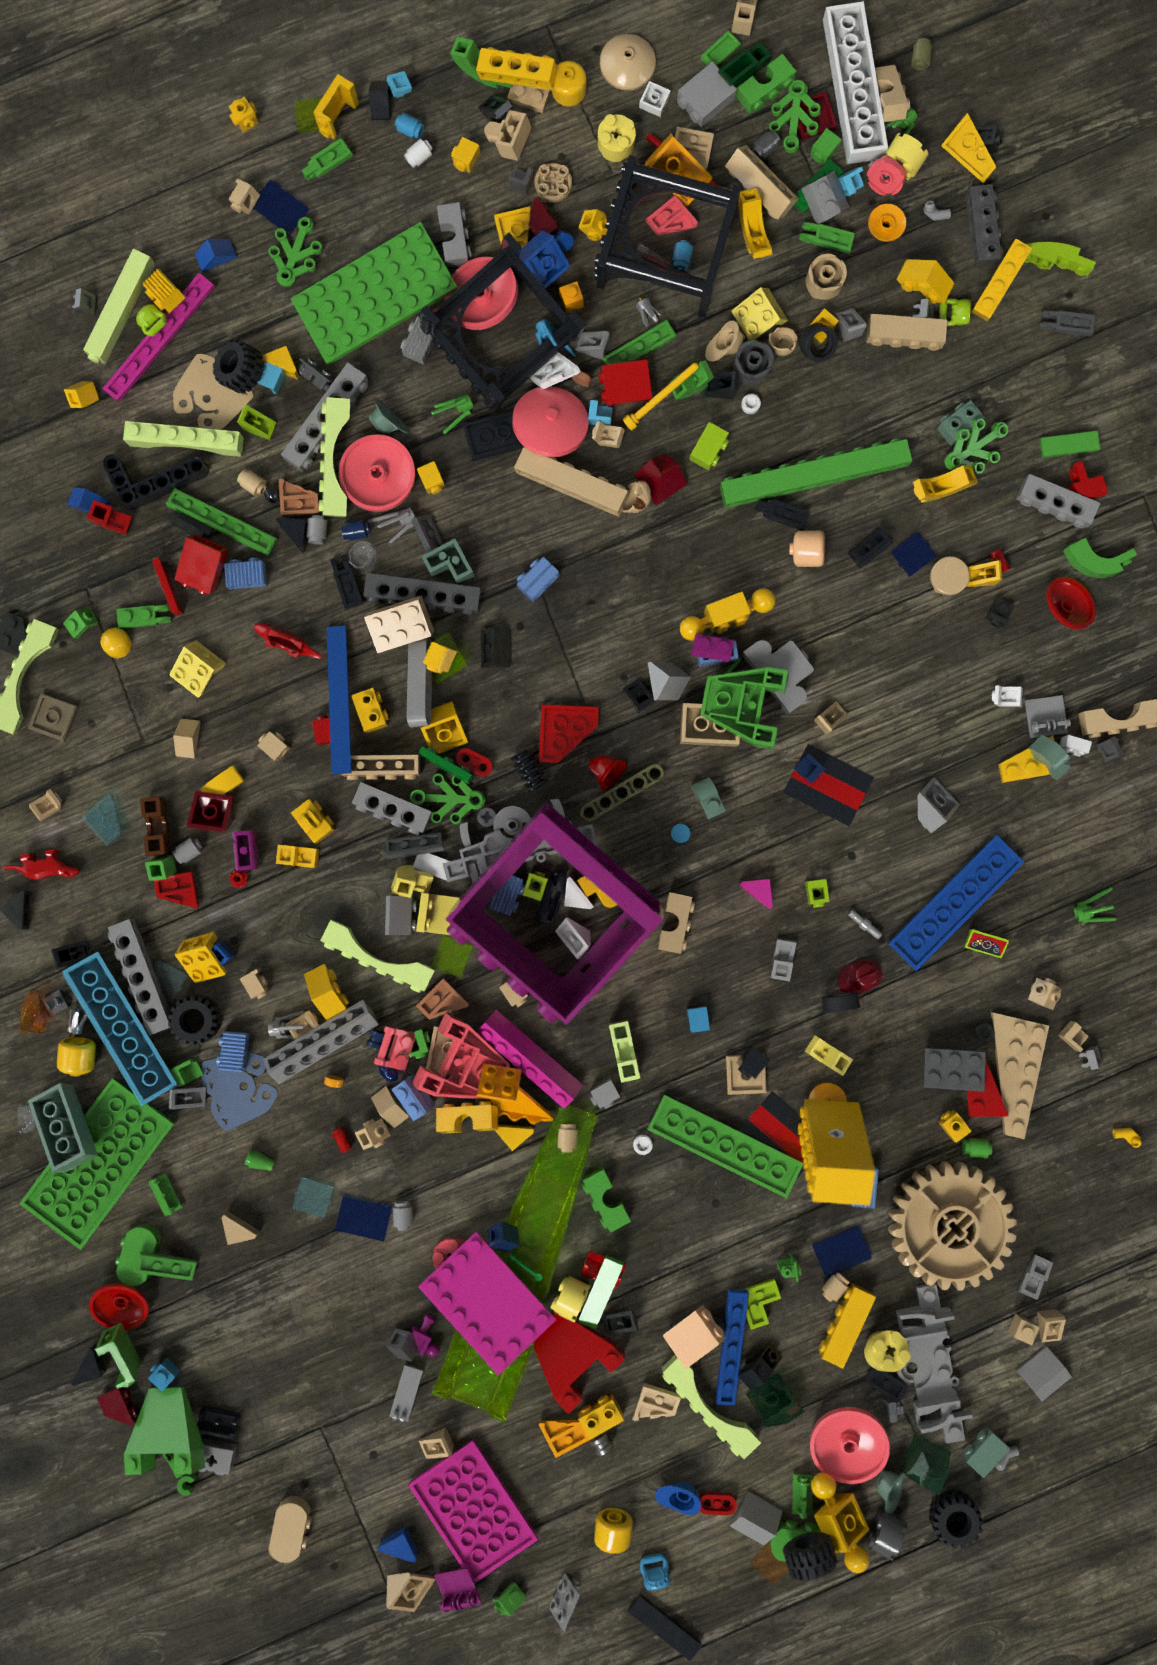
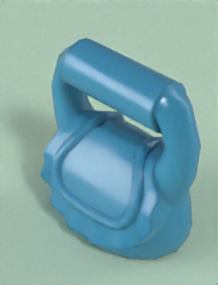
M660 1552L643 1556L640 1561V1571L644 1578L645 1588L647 1590H657L670 1585L669 1565L665 1555ZM663 1561V1566L646 1569L644 1564Z

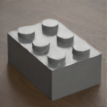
M941 1047L925 1048L924 1088L985 1091L986 1050Z

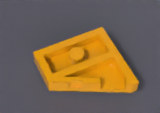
M543 1420L538 1423L555 1458L590 1440L579 1420Z

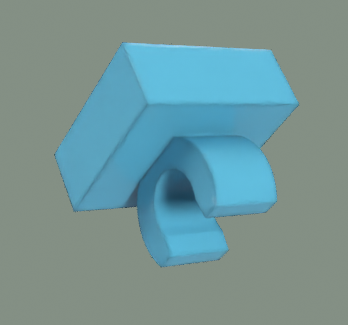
M405 71L387 76L386 80L394 97H402L404 94L411 92L412 87Z

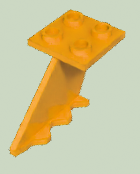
M483 1063L477 1097L490 1099L492 1104L498 1107V1117L507 1115L511 1121L515 1122L521 1118H526L533 1125L540 1121H553L554 1116L519 1086L521 1069Z

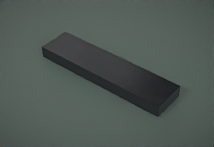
M639 1594L628 1609V1613L689 1661L693 1659L702 1647L701 1641L641 1594Z

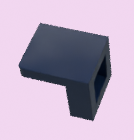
M808 753L795 766L794 770L809 784H812L825 768Z
M501 1221L488 1228L489 1247L508 1252L520 1245L518 1227Z

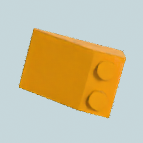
M671 133L645 162L646 166L709 183L713 179L707 170ZM673 193L686 207L694 200V198Z

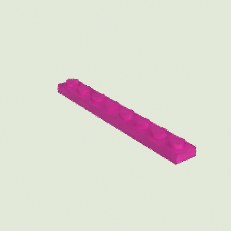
M198 273L182 292L185 299L173 311L165 313L166 325L155 336H146L102 389L116 401L120 402L215 286Z

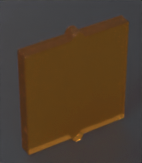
M769 1542L751 1562V1565L761 1573V1576H765L774 1585L788 1571L786 1562L777 1560L773 1555Z

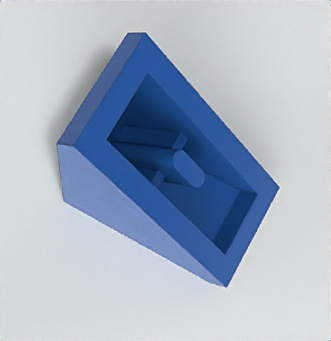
M207 239L195 253L202 272L237 258L230 239Z
M74 487L67 505L89 513L93 500L105 505H109L110 500L87 489Z
M224 941L218 942L211 949L223 967L237 956Z
M406 1527L381 1539L378 1548L379 1552L415 1563L418 1550Z

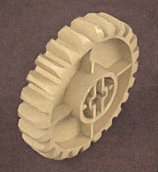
M943 1161L940 1163L939 1171H937L929 1164L925 1167L926 1176L923 1177L918 1172H914L912 1174L915 1182L913 1185L906 1182L901 1184L906 1194L893 1197V1200L900 1207L899 1209L890 1210L888 1214L897 1222L888 1226V1232L897 1237L891 1242L892 1248L897 1252H901L899 1261L903 1265L909 1266L910 1273L914 1277L922 1276L923 1281L929 1286H932L937 1281L938 1286L942 1290H948L952 1282L958 1291H962L965 1288V1281H968L974 1288L978 1287L980 1275L984 1276L987 1280L992 1279L993 1274L990 1268L995 1267L1002 1270L1004 1264L999 1259L1000 1256L1009 1257L1012 1254V1251L1005 1245L1006 1242L1016 1241V1235L1008 1230V1228L1017 1225V1220L1008 1215L1014 1209L1013 1204L1008 1200H1003L1006 1196V1191L1000 1186H995V1179L987 1174L983 1176L981 1169L976 1166L968 1169L963 1162H957L954 1168H952L948 1162ZM951 1222L956 1225L953 1229L949 1227Z

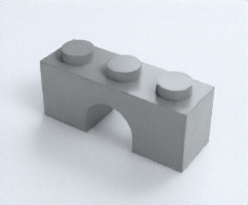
M459 202L438 205L437 210L441 232L451 231L456 234L453 240L442 242L446 267L462 266L468 262V258H471L470 246H466L465 240L469 239L467 227L463 228L462 222L466 221L465 211L460 209Z

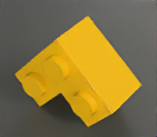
M907 259L897 277V281L902 285V289L907 292L920 291L933 304L945 303L954 285L952 279L936 260Z
M323 964L304 974L311 1000L327 1021L348 1009L347 1004H349V1001L344 993H340L341 990L334 981L337 977L332 969L329 970Z

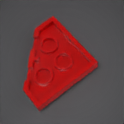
M541 705L539 763H559L598 727L599 707Z

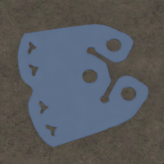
M248 1051L246 1070L256 1076L262 1075L266 1068L263 1061L264 1057ZM217 1058L203 1061L201 1069L204 1074L201 1076L203 1087H206V1092L212 1096V1114L219 1126L226 1131L263 1115L271 1108L277 1098L278 1093L275 1088L268 1084H262L255 1097L256 1101L252 1102L251 1098H253L256 1090L252 1076L245 1072L219 1070ZM255 1060L260 1062L258 1069L252 1067V1062ZM206 1067H208L209 1069H211V1071L208 1073V1075L206 1074L207 1071H208ZM208 1082L214 1083L212 1089L210 1087L211 1084H209ZM246 1082L248 1088L241 1090L240 1083ZM264 1091H268L271 1094L267 1100L262 1097ZM217 1104H218L220 1107H222L219 1112H218V1109H219V1108L217 1107ZM222 1118L228 1119L227 1125L225 1124V1121L222 1120Z

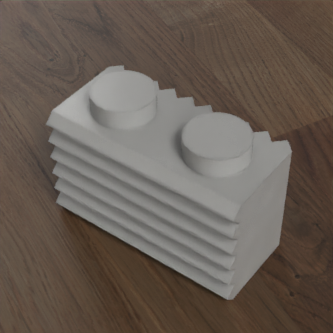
M417 317L415 322L412 321L408 329V332H410L407 339H403L401 349L403 356L424 365L433 347L432 341L434 339L430 334L426 335L421 330L420 317Z

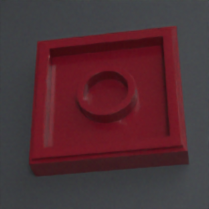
M826 92L810 96L815 103L820 105L821 113L817 117H812L809 113V108L801 101V109L812 121L817 122L819 128L816 135H809L807 127L799 119L797 130L801 141L821 135L826 128L830 131L837 130L838 126ZM817 108L812 109L813 112L818 110ZM812 126L810 130H814L816 127Z

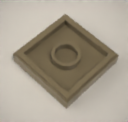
M41 693L27 729L65 742L78 706Z

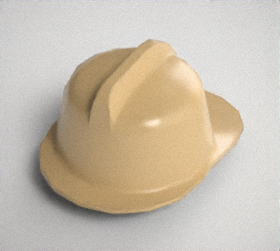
M727 322L710 341L705 351L707 360L715 362L724 355L737 353L745 339V335L739 331L737 322Z

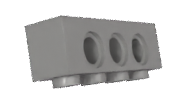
M1031 474L1024 478L1016 500L1020 501L1022 505L1027 507L1033 506L1043 514L1050 513L1056 519L1069 521L1080 529L1087 528L1092 524L1100 505L1097 501ZM1036 492L1041 493L1043 499L1037 498ZM1054 499L1060 502V507L1054 504ZM1071 507L1077 508L1078 514L1073 513Z
M360 782L352 804L356 805L355 809L364 813L367 810L374 812L373 817L380 820L388 818L392 820L390 824L399 828L405 825L409 827V832L419 835L420 832L425 834L433 813ZM377 797L379 804L377 807L372 808L370 800ZM390 805L397 807L394 815H389L387 812V808ZM408 812H413L414 820L409 823L406 822L405 815Z

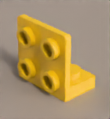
M215 932L183 940L175 953L176 958L195 983L226 974V970L211 950L218 938Z

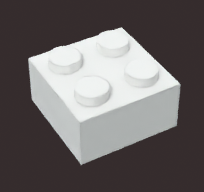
M649 81L640 100L639 108L661 117L670 98L671 90Z
M1067 735L1061 737L1059 745L1066 753L1071 752L1074 756L1080 757L1089 753L1092 742Z

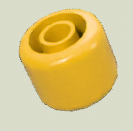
M574 61L561 62L557 65L552 91L553 98L562 106L572 107L578 105L586 95L587 78L585 71L580 64Z
M70 1037L61 1040L57 1050L58 1070L70 1076H81L91 1072L95 1067L96 1043L91 1039L83 1037Z
M607 1508L600 1511L595 1522L594 1541L596 1546L600 1550L611 1554H619L626 1551L631 1544L632 1517L626 1511L618 1508Z

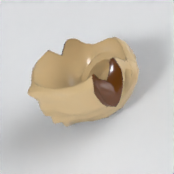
M636 481L628 484L629 489L627 491L629 497L622 512L638 513L647 508L650 503V487L645 481Z

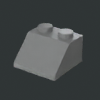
M835 171L801 188L816 224L822 223L849 208Z
M386 896L385 935H413V931H416V920H413V912L417 911V900H414V896H411V898Z

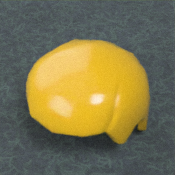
M117 627L110 628L101 636L100 643L102 649L110 657L118 659L125 657L130 652L132 641L123 629Z

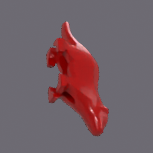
M269 622L256 623L254 625V631L265 639V645L270 648L278 647L287 651L288 655L298 658L300 655L317 659L322 657L320 653L309 647L302 638L295 634L269 625Z
M54 849L45 851L46 859L32 860L35 858V854L20 855V860L23 866L7 865L3 867V870H16L32 880H42L51 876L73 878L80 873L79 868L66 865L58 859L57 854L59 850Z

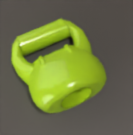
M946 299L945 303H940L939 319L944 320L947 319V304H952L951 320L947 321V326L970 323L971 301L969 299Z
M152 304L144 306L136 316L137 324L142 328L144 334L150 337L155 336L166 325L167 321L165 314Z

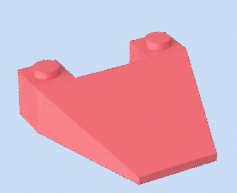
M445 1013L437 1031L453 1041L438 1072L420 1066L412 1084L418 1090L438 1097L488 1099L477 1097L483 1063L509 1067L510 1064L467 1023Z

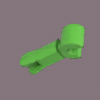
M169 1453L162 1454L176 1478L180 1477L177 1483L178 1492L181 1495H190L194 1488L191 1485H187L186 1481L191 1483L197 1476L194 1473L175 1474L174 1457L171 1458Z

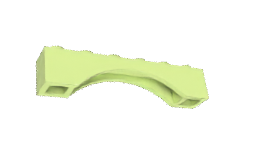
M327 397L326 402H322V414H325V422H321V433L325 435L324 441H321L320 453H324V461H320V472L323 473V480L319 482V492H323V498L319 500V511H322V516L346 517L347 496L340 488L335 476L333 451L339 432L350 419V399Z
M125 421L123 440L131 447H184L242 457L244 442L243 436L238 431Z
M33 619V622H29L26 628L27 637L20 643V654L18 658L13 660L11 666L13 671L11 676L8 675L5 680L4 686L6 688L4 693L0 694V730L17 735L24 718L19 698L23 676L31 663L39 655L53 647L59 629L36 619Z
M330 920L320 940L325 943L324 947L333 951L336 948L342 951L341 955L346 958L352 959L354 957L359 959V964L365 967L371 965L376 968L375 971L384 976L389 974L393 976L394 981L400 984L406 982L411 985L410 989L419 993L421 990L424 992L427 990L436 972V969L421 962L396 964L376 958L360 945L350 927L335 920Z
M675 1354L662 1366V1377L668 1384L673 1383L677 1388L676 1392L683 1399L686 1397L689 1400V1405L696 1413L700 1412L704 1416L702 1418L703 1421L710 1428L713 1426L717 1430V1436L723 1442L727 1441L731 1445L730 1449L736 1456L740 1455L745 1459L761 1444L759 1436L746 1422L726 1418L707 1405L695 1385L692 1365L685 1369Z

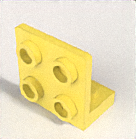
M760 287L732 310V314L749 341L756 340L775 324L783 325L788 321L768 288Z
M195 640L183 647L170 672V676L195 696L200 697L212 675L222 670L226 663Z
M421 893L416 931L449 935L446 929L450 923L445 919L459 898Z

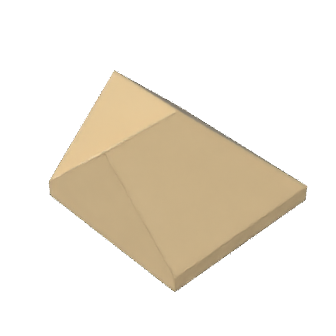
M415 1573L387 1575V1608L415 1612L436 1580L435 1577Z

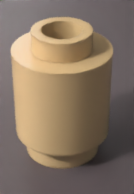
M242 470L237 478L240 486L254 496L262 495L267 488L266 480L251 470Z
M562 1123L560 1128H558L557 1147L561 1148V1152H573V1149H577L578 1129H576V1124Z
M837 1272L821 1288L824 1291L822 1295L830 1302L833 1300L837 1302L848 1289L850 1282L841 1273Z

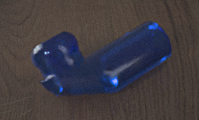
M379 1066V1073L387 1082L397 1081V1071H392L386 1066Z

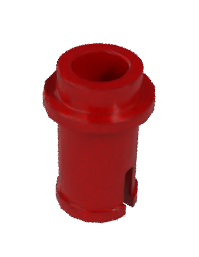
M998 549L990 553V560L1001 561V571L1003 573L1011 569L1003 555L1005 552Z
M342 1126L332 1131V1138H335L341 1153L352 1148L345 1134L346 1130Z

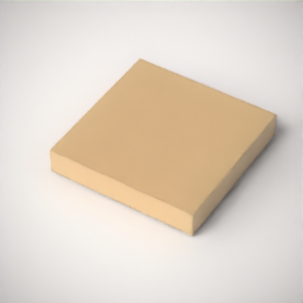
M726 1055L728 1095L767 1093L765 1068L756 1079L752 1076L748 1079L738 1070L740 1066L736 1063L742 1055Z

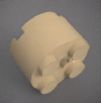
M822 254L815 258L806 276V287L813 298L828 300L840 293L847 276L845 263L833 254Z

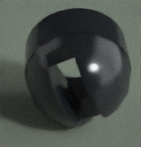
M277 487L263 493L266 500L270 503H276L280 500Z

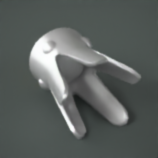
M639 298L640 301L636 304V307L641 314L643 324L646 327L649 326L646 312L655 322H658L654 311L660 316L661 314L651 305L649 298Z
M70 1008V1023L67 1031L73 1033L72 1038H74L75 1034H82L84 1024L88 1018L85 1013L78 1024L79 1008L75 1009L72 1022Z

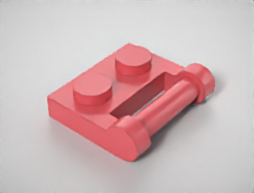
M385 1026V1035L378 1056L374 1059V1064L405 1071L410 1057L409 1053H411L416 1039L415 1033ZM392 1035H395L388 1058L386 1060L385 1057L389 1048Z

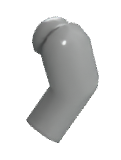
M933 201L925 203L924 213L932 220L950 219V209L938 210Z
M1017 1446L1009 1447L1010 1450L996 1464L995 1468L997 1470H1004L1010 1457L1019 1456Z

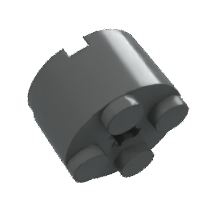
M750 340L743 343L736 353L733 364L734 371L738 372L737 378L747 386L757 385L765 381L773 365L774 356L771 348L765 343L757 342L758 340Z
M878 1511L874 1520L877 1524L874 1530L870 1529L866 1540L869 1541L868 1546L870 1550L893 1561V1555L897 1556L903 1544L905 1535L902 1534L903 1528L907 1529V1522L885 1511Z

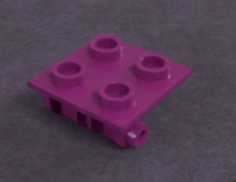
M468 1568L434 1574L443 1597V1601L439 1604L441 1611H456L458 1609L462 1610L465 1607L473 1608L474 1606L482 1605Z

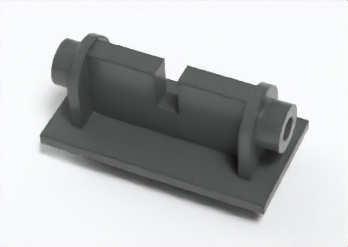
M310 357L300 358L299 360L303 364L300 363L297 366L299 374L309 381L315 376L312 383L322 391H327L331 386L329 384L335 380L332 377L333 374L326 369L322 370L317 366L318 362Z

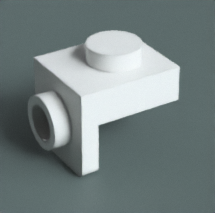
M996 685L995 690L992 691V701L998 707H1022L1023 688Z

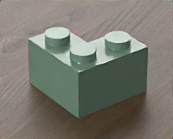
M456 539L421 556L432 578L448 569L457 585L475 577Z

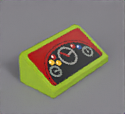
M969 929L964 948L1002 958L1009 940Z

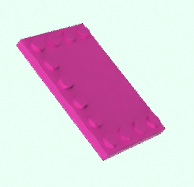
M477 1231L418 1286L497 1375L501 1374L556 1321L553 1314L502 1258L489 1247V1244Z
M474 1439L408 1483L409 1488L462 1569H469L474 1583L538 1540L537 1534Z

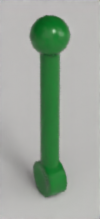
M515 1254L509 1255L510 1261L516 1262L530 1272L537 1281L543 1279L542 1273H536L518 1260Z

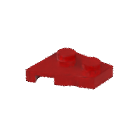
M193 872L172 875L163 880H154L157 898L191 908H199Z

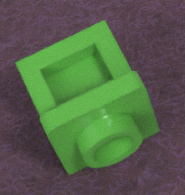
M89 608L75 610L63 624L74 639L79 638L88 627L95 626L99 622Z
M424 1028L414 1031L419 1050L409 1053L410 1057L415 1056L416 1059L427 1056L426 1052L430 1050V1035L428 1031L425 1032Z
M511 1582L499 1596H494L492 1600L495 1603L494 1608L500 1615L511 1616L527 1597L515 1582Z

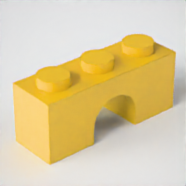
M479 1102V1105L473 1106V1103H461V1107H455L454 1104H444L443 1108H436V1132L442 1134L461 1133L462 1122L467 1117L472 1118L473 1130H498V1107L491 1105V1102Z

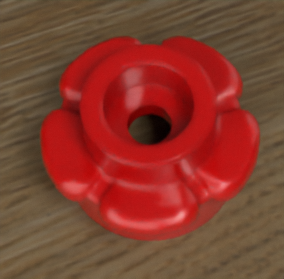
M235 869L229 875V881L233 887H244L247 884L248 875L245 871H236Z

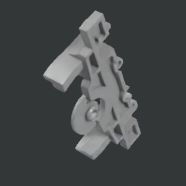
M559 799L550 800L554 809L565 818ZM517 806L503 808L494 819V832L485 835L484 841L472 845L469 835V822L460 824V835L465 848L459 850L461 859L443 863L447 882L471 876L474 883L512 840L505 837L500 829L504 828L506 833L516 835L522 829V823H527L531 819L529 814ZM512 821L516 823L514 829L509 827V823ZM592 824L577 828L594 844L597 843ZM543 840L525 862L533 860L534 856H536L538 862H544L546 860L544 853L555 855L558 852Z

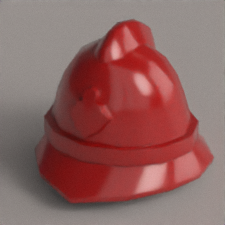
M606 755L592 758L589 762V768L601 785V791L604 792L618 781L627 768L625 761Z

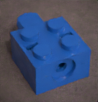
M542 230L522 248L519 256L520 260L545 289L571 267L564 253L573 246V237L564 231H559L553 237Z

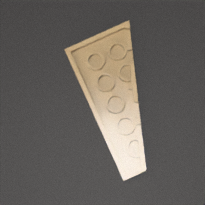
M991 1012L995 1031V1057L1000 1086L999 1093L1009 1117H1002L1003 1133L1008 1136L1025 1139L1049 1026Z

